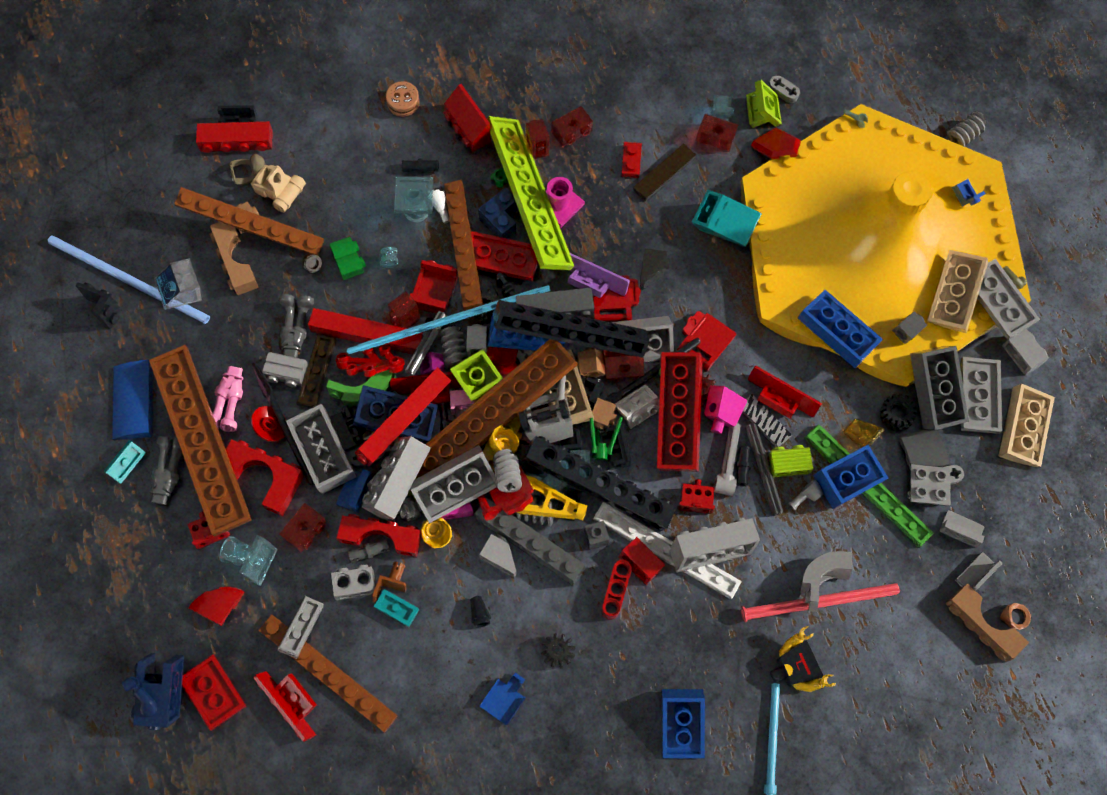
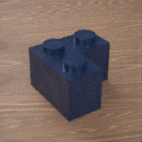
M505 187L478 209L479 220L497 237L509 239L516 234V222L510 217L518 210L513 194Z

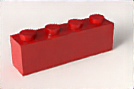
M270 122L197 123L196 144L200 152L272 150L273 130Z

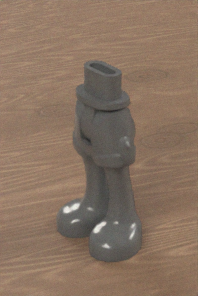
M281 294L278 301L285 308L286 313L284 326L279 331L282 345L281 350L285 356L298 358V352H301V346L307 335V331L304 329L307 311L314 305V298L301 295L298 297L297 303V299L294 296ZM297 303L298 316L296 325L293 326L294 312Z
M158 436L156 442L160 452L157 467L151 472L150 493L152 497L150 502L166 505L168 497H171V493L179 481L177 470L182 450L178 439L174 438L173 440L169 437ZM172 448L171 459L168 469H166L168 453Z

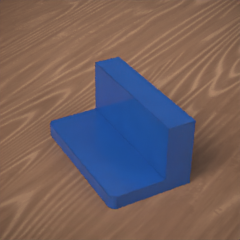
M362 469V472L355 470L357 477L344 483L336 502L337 506L359 512L362 500L368 490L367 483L373 478L370 471Z

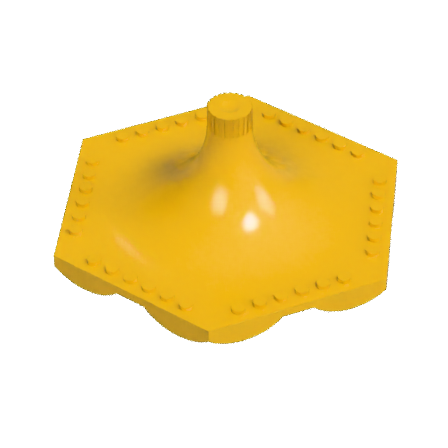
M860 104L850 110V112L857 115L861 113L867 115L868 123L863 121L865 123L864 128L858 127L857 120L844 114L803 139L798 148L797 157L790 158V155L780 156V159H771L742 177V204L761 213L760 219L749 239L755 305L759 321L773 332L792 341L821 347L839 355L798 319L801 312L824 290H827L883 339L857 368L880 380L907 387L915 383L910 353L941 346H957L958 352L978 337L997 327L978 299L967 333L928 322L949 250L988 258V263L996 259L1002 268L1008 266L1018 278L1024 277L1026 279L1002 162ZM968 179L976 194L984 191L985 195L980 197V202L972 206L968 203L962 207L952 187ZM1026 284L1022 289L1018 290L1029 303L1031 299L1028 285ZM915 311L924 318L927 326L912 340L904 344L892 330Z

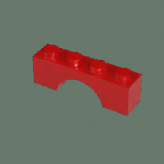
M348 514V516L342 515L337 540L339 543L359 546L369 536L384 535L393 541L397 554L417 558L421 531L413 525L402 527L392 521H387L386 524L379 522L375 518L365 520L360 519L358 515Z

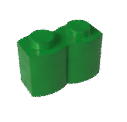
M351 237L329 243L343 280L364 273L363 267H366L363 257H359L357 254L360 250L356 240L352 241Z

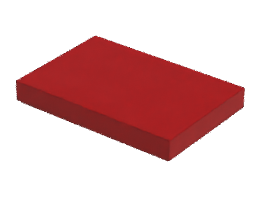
M211 655L183 674L182 687L210 731L247 706L215 655Z

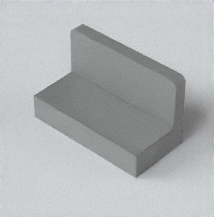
M950 510L946 512L939 532L975 548L983 543L985 537L982 535L983 525Z
M982 552L955 581L961 587L968 583L976 591L1003 563L1000 560L994 563Z

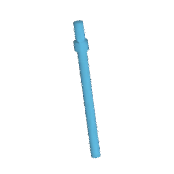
M772 683L767 777L766 784H764V794L776 795L777 786H775L780 692V684Z

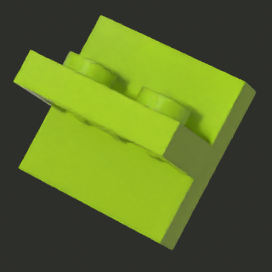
M762 80L756 81V91L746 95L750 126L754 128L770 122L775 127L782 125L778 94Z

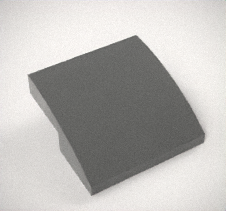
M926 429L899 436V442L906 453L905 460L910 470L911 464L933 467L950 466L946 448L937 429Z

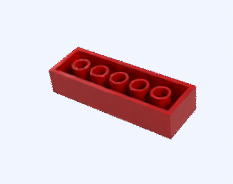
M661 352L657 469L660 471L699 472L703 361L701 353Z

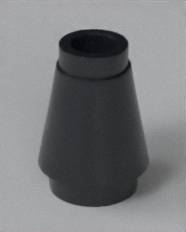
M472 597L470 599L472 624L476 628L489 625L491 623V616L482 597Z

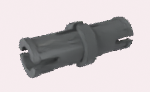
M387 539L372 544L366 543L363 547L349 550L348 555L351 563L366 558L372 559L373 556L390 551Z

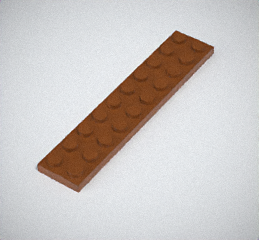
M549 339L425 444L431 449L416 478L478 445L480 447L490 439L496 427L503 425L504 428L519 415V412L529 407L575 368L578 363L559 341Z
M183 345L150 359L149 362L211 534L215 537L252 521L188 347Z

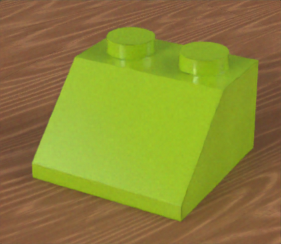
M483 349L450 369L471 401L481 398L503 379Z

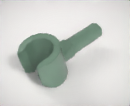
M846 109L844 110V114L857 120L858 127H865L863 121L868 123L866 114L861 113L857 115Z

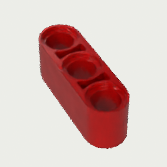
M626 560L617 561L613 567L602 606V615L608 620L618 617L631 574V565ZM618 567H624L627 570V573L625 575L618 574L616 569ZM619 586L622 592L614 594L611 591V587ZM614 605L617 611L610 614L606 611V606Z

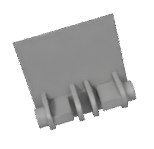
M911 464V491H908V499H911V502L950 506V468Z

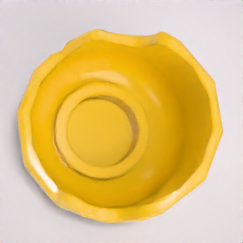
M500 425L493 430L489 442L494 453L502 449H509L513 453L517 451L519 439L512 428L507 429Z
M442 517L431 523L425 520L420 529L422 539L432 548H443L450 542L452 537L451 527Z

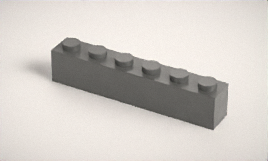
M486 498L490 507L496 506L494 502ZM481 506L476 511L475 517L477 521L507 539L512 545L572 586H574L583 573L585 564L513 515H507L502 510L494 519L485 520Z

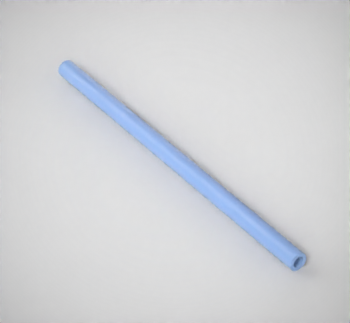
M53 235L49 237L48 244L163 302L159 290ZM173 298L167 304L204 324L210 319L209 315L176 298Z

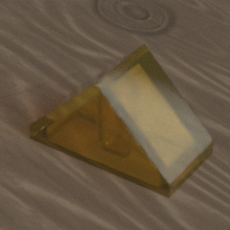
M854 419L843 432L862 448L866 445L871 447L883 433L884 429Z

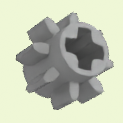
M414 497L406 498L399 509L401 518L413 521L421 516L420 511L422 509L417 500L415 501Z

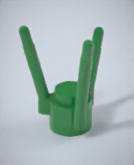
M619 417L608 448L607 444L600 443L599 429H596L595 439L594 420L590 418L592 459L607 460L608 455H612L613 446L623 417Z

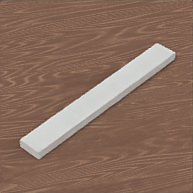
M604 502L601 504L593 518L594 521H604L606 528L631 542L638 537L658 558L674 566L669 551L673 544L671 540ZM713 564L683 571L731 600L742 582Z

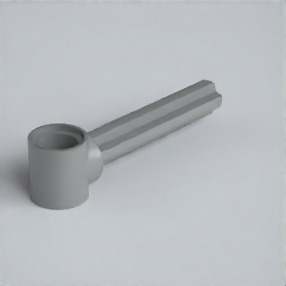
M738 423L736 426L729 427L722 470L714 481L715 493L733 496L736 489L737 480L733 476V469L741 427Z

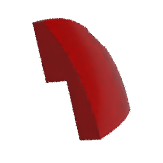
M219 587V589L206 591L198 596L188 608L222 626L231 610L236 608L245 591L234 587Z

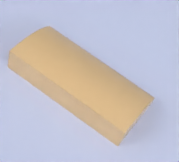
M949 250L928 322L967 333L988 265V258Z
M572 349L567 350L568 353H569V354L574 358V360H575V357H574V355H573ZM576 366L566 374L565 397L568 401L572 425L590 421V418L594 419L578 367ZM557 388L546 391L545 395L557 392ZM556 401L550 402L548 405H555Z
M1024 384L1013 387L999 457L1028 466L1041 467L1055 397Z

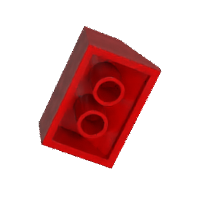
M458 85L444 103L445 111L443 113L445 118L453 123L455 132L462 136L464 145L467 148L470 147L472 152L491 143L490 123L463 85Z

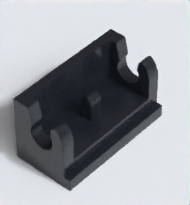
M254 105L218 106V114L220 118H217L218 123L257 122L258 115Z
M621 424L616 437L612 455H608L609 470L629 467L632 460L623 424ZM616 426L605 428L604 432H601L603 443L607 444V448Z

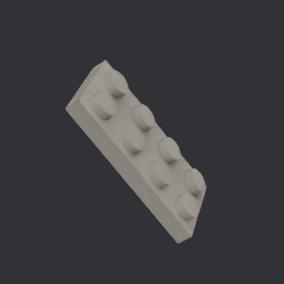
M996 259L990 261L987 265L977 299L1006 339L1009 340L1037 323L1040 318Z
M962 357L961 376L969 422L961 424V431L1000 434L1002 432L1001 360Z

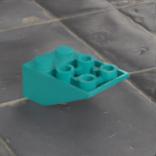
M707 190L692 223L700 231L746 247L760 219L761 213L723 194Z

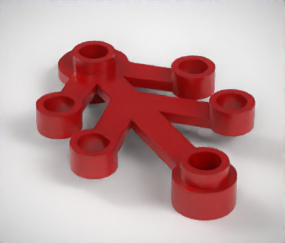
M389 345L379 347L380 356L385 357L386 360L380 359L374 353L373 348L362 351L363 355H366L368 358H353L347 353H340L335 359L337 368L346 369L349 376L356 375L362 371L365 377H372L386 370H389L390 373H398L404 369L405 365L403 358L392 355Z

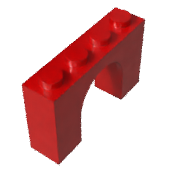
M231 439L226 452L236 479L238 480L242 472L249 467L261 465L269 468L273 473V482L262 502V506L266 510L283 517L304 477L301 467L294 463H290V465L284 463V460L276 455H273V457L268 456L266 451L258 447L255 449L250 448L249 444L242 440L237 442Z

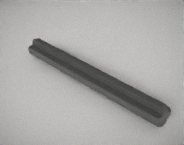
M751 423L746 425L745 429L772 515H780L783 509L756 424Z

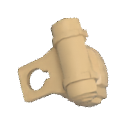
M266 164L251 182L255 193L273 199L272 204L274 208L283 213L290 208L293 201L306 185V182L300 176L293 175L290 177L278 165Z

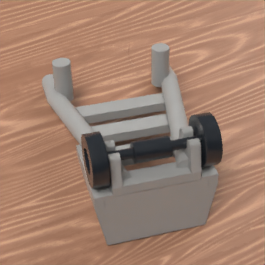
M566 375L549 389L557 388V392L540 396L524 411L519 412L521 426L530 441L535 436L545 437L550 441L549 443L573 437V425L568 401L565 397ZM556 401L555 405L531 411L533 407ZM553 414H556V416H555L554 418L547 419V418L552 417Z

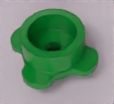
M503 168L497 169L490 175L491 180L495 181L498 188L509 183Z

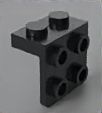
M77 282L76 287L88 301L96 304L92 313L104 327L111 329L117 323L119 314L122 311L117 305L118 302L111 297V293L104 289L99 291L89 283L85 282L82 284Z

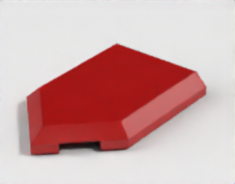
M774 128L753 140L751 148L771 159H780V156L790 155L791 158L798 156L801 140L779 128Z

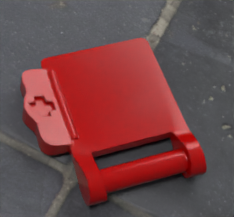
M628 275L622 276L630 281L625 296L609 289L601 298L593 296L594 319L606 322L632 320L631 306H638L641 293L638 280L630 279ZM626 310V313L600 314V311Z
M697 311L695 315L688 318L682 330V333L687 337L676 350H679L693 339L699 338L701 342L696 348L710 357L709 360L703 358L702 369L708 372L735 338L736 332L709 313L704 315L701 311Z
M520 465L522 487L518 491L506 493L500 491L498 487L489 491L496 504L493 507L489 506L484 496L485 494L476 498L483 510L482 514L485 520L494 519L502 510L507 515L523 511L527 505L533 502L531 493L534 492V489Z

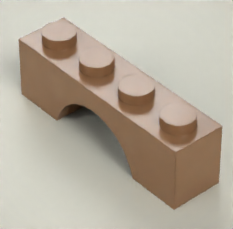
M221 222L210 225L212 232L209 234L213 244L217 243L218 248L215 250L218 258H222L224 261L221 264L225 275L229 274L230 279L227 282L230 289L235 290L237 295H241L259 288L250 265L240 264L232 259L233 249L241 242L236 228Z
M968 583L965 584L946 602L949 610L954 615L959 616L968 629L975 631L980 636L979 639L985 645L990 646L999 659L1006 662L1013 660L1029 642L1015 628L998 630L987 624L981 614L983 598Z

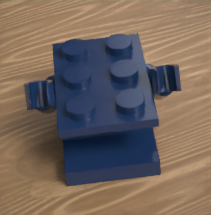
M150 653L136 663L134 668L135 676L129 677L122 682V686L126 691L133 689V697H135V705H133L131 710V718H134L133 725L148 726L149 730H159L161 727L168 728L180 718L184 655H175L164 662L163 674H156V668L154 667L155 653Z

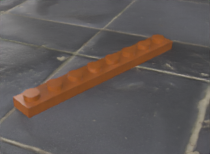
M462 180L445 183L444 187L462 303L466 311L483 305L464 186Z
M182 187L175 201V206L308 254L314 253L319 256L324 243V238Z
M271 615L258 631L279 647L288 627ZM305 642L298 658H293L384 733L398 717V715L307 642Z

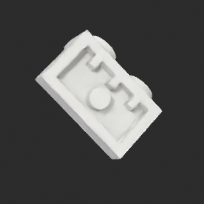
M643 385L615 403L616 410L625 418L630 429L659 411V398L647 385Z

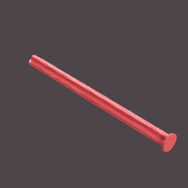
M894 583L819 596L818 608L897 595L900 593L898 584ZM804 598L750 608L742 606L741 613L743 621L747 622L749 619L808 610L809 603H805Z

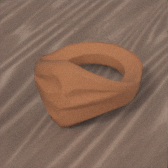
M1012 603L1003 610L1000 619L1007 626L1021 630L1030 624L1031 614L1024 605ZM1013 609H1019L1024 613L1025 619L1022 624L1013 622L1011 614Z

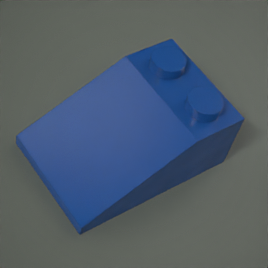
M869 445L843 457L813 475L832 509L888 479L887 474Z
M662 689L663 758H705V696L703 689Z

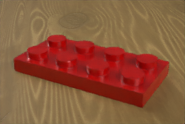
M471 231L478 270L496 274L502 273L509 277L527 281L533 280L538 260L532 244Z

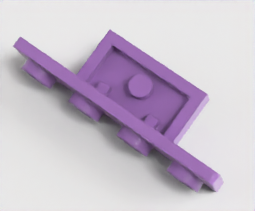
M570 253L574 267L568 270L573 273L569 276L567 283L579 289L592 288V295L599 298L608 289L622 296L627 294L630 283L628 279Z

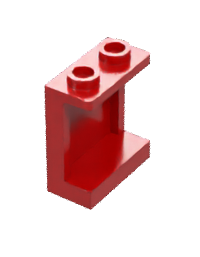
M421 260L420 273L414 291L410 293L408 299L409 305L412 308L432 313L444 312L446 315L458 278L457 269L452 265H440L432 260Z

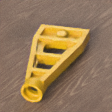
M526 475L532 488L542 493L546 499L542 505L529 504L523 511L516 513L566 519L576 518L583 521L588 505L578 503L540 480ZM554 498L563 502L564 508L562 510H554L548 508L550 500Z

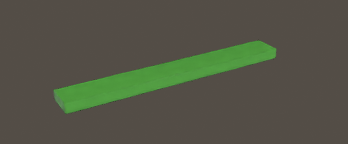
M819 424L804 438L831 464L850 454ZM882 483L862 493L919 548L934 534Z

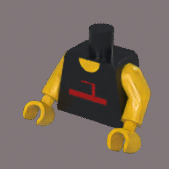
M805 626L799 633L785 641L779 651V658L776 660L779 668L770 671V675L775 683L785 679L788 687L793 686L796 690L812 692L822 689L824 686L833 687L836 683L828 684L827 678L833 675H823L807 642V639H810L813 633L806 636L804 630L809 626Z

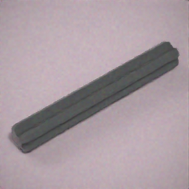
M438 311L432 321L447 316L444 312ZM442 326L426 331L405 368V372L408 375H415Z

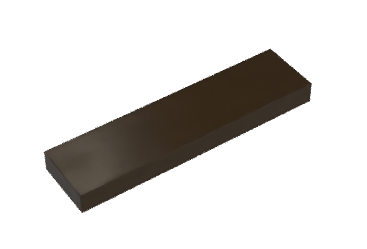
M683 143L637 183L633 190L642 199L647 201L694 160L696 154Z
M317 334L296 402L297 405L308 408L317 406L337 341L336 337Z

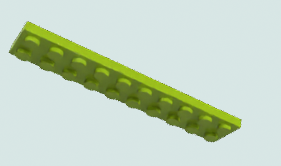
M489 116L487 120L490 123V134L540 269L571 270L574 267V263L519 120Z

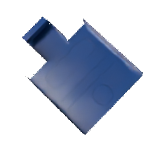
M516 672L507 684L498 678L480 704V707L505 725H508L526 698L518 693L525 679Z

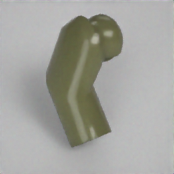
M1008 266L1003 267V270L1017 289H1022L1027 284L1024 277L1018 278Z

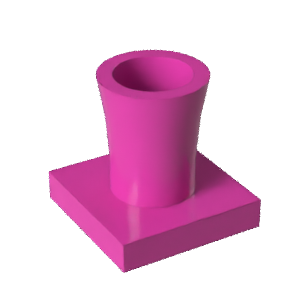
M555 177L549 181L546 193L561 228L584 206L585 201L573 192L572 183L567 178Z

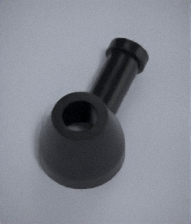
M446 402L438 404L441 418L440 431L453 421L448 419V404Z

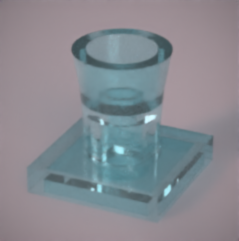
M396 177L395 213L405 214L406 218L412 222H421L429 214H432L433 177Z
M258 535L252 546L234 536H230L223 543L219 558L222 563L241 566L239 573L252 583L261 586L278 549L265 538Z

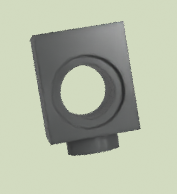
M914 311L892 331L906 344L921 332L927 324L924 318Z
M604 521L584 527L589 550L608 545L609 536Z

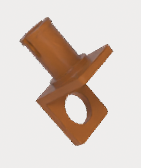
M393 562L389 577L379 576L372 595L373 603H376L383 586L406 592V583L400 581L406 567L404 564L400 563L398 566V562Z

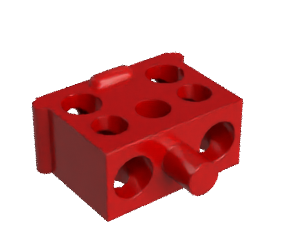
M700 479L695 480V485L683 483L678 509L680 511L712 514L715 509L713 505L714 487L701 486L702 480Z
M204 512L199 513L200 519L187 524L193 539L192 544L196 549H201L230 536V533L226 531L214 537L211 534Z

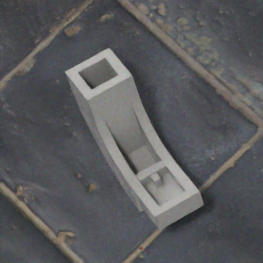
M829 552L817 557L808 565L803 576L801 593H805V603H809V611L817 612L819 586L824 581L829 579L850 580L852 552Z

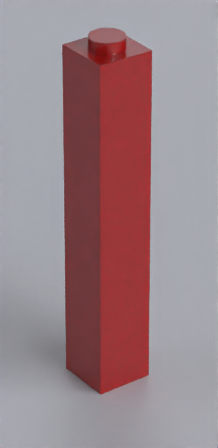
M313 308L308 323L309 329L313 333L358 343H364L407 329ZM421 332L383 345H389L391 350L413 355L424 333Z
M437 367L355 452L357 459L362 464L370 466L451 380Z

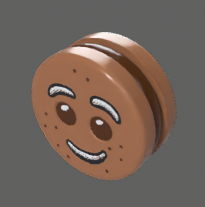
M405 81L392 84L386 92L387 107L392 114L399 117H406L415 113L419 107V94L416 87Z

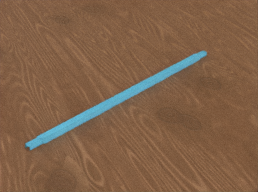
M550 286L535 288L501 300L516 303V296L545 293L550 291ZM498 300L358 344L357 346L347 348V352L352 354L491 311L496 308Z

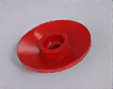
M262 406L254 411L251 417V425L259 437L271 442L279 441L285 437L270 406Z

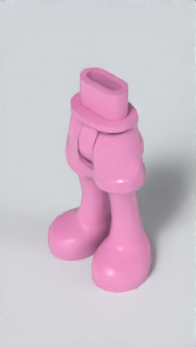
M228 366L227 372L223 374L219 385L216 386L215 395L217 398L212 414L218 430L219 427L225 432H234L237 429V422L234 421V411L236 403L241 400L243 393L242 368ZM228 401L225 417L221 419L225 402Z

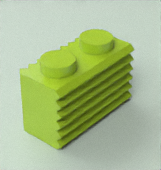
M803 445L793 446L792 449L775 447L768 455L773 478L808 475L813 471L810 447L804 448Z

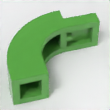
M386 370L375 374L366 383L356 387L346 386L329 380L326 388L330 396L336 399L342 397L341 400L344 406L349 405V407L355 406L357 408L363 385L389 392L391 389L390 380L395 378L396 375Z

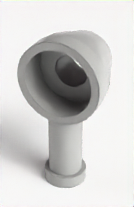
M815 479L812 480L788 505L795 511L806 498L812 501L818 500L823 495L819 483Z

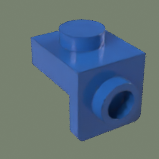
M968 179L952 187L962 207L968 203L972 206L980 202V197L985 195L984 191L976 194Z

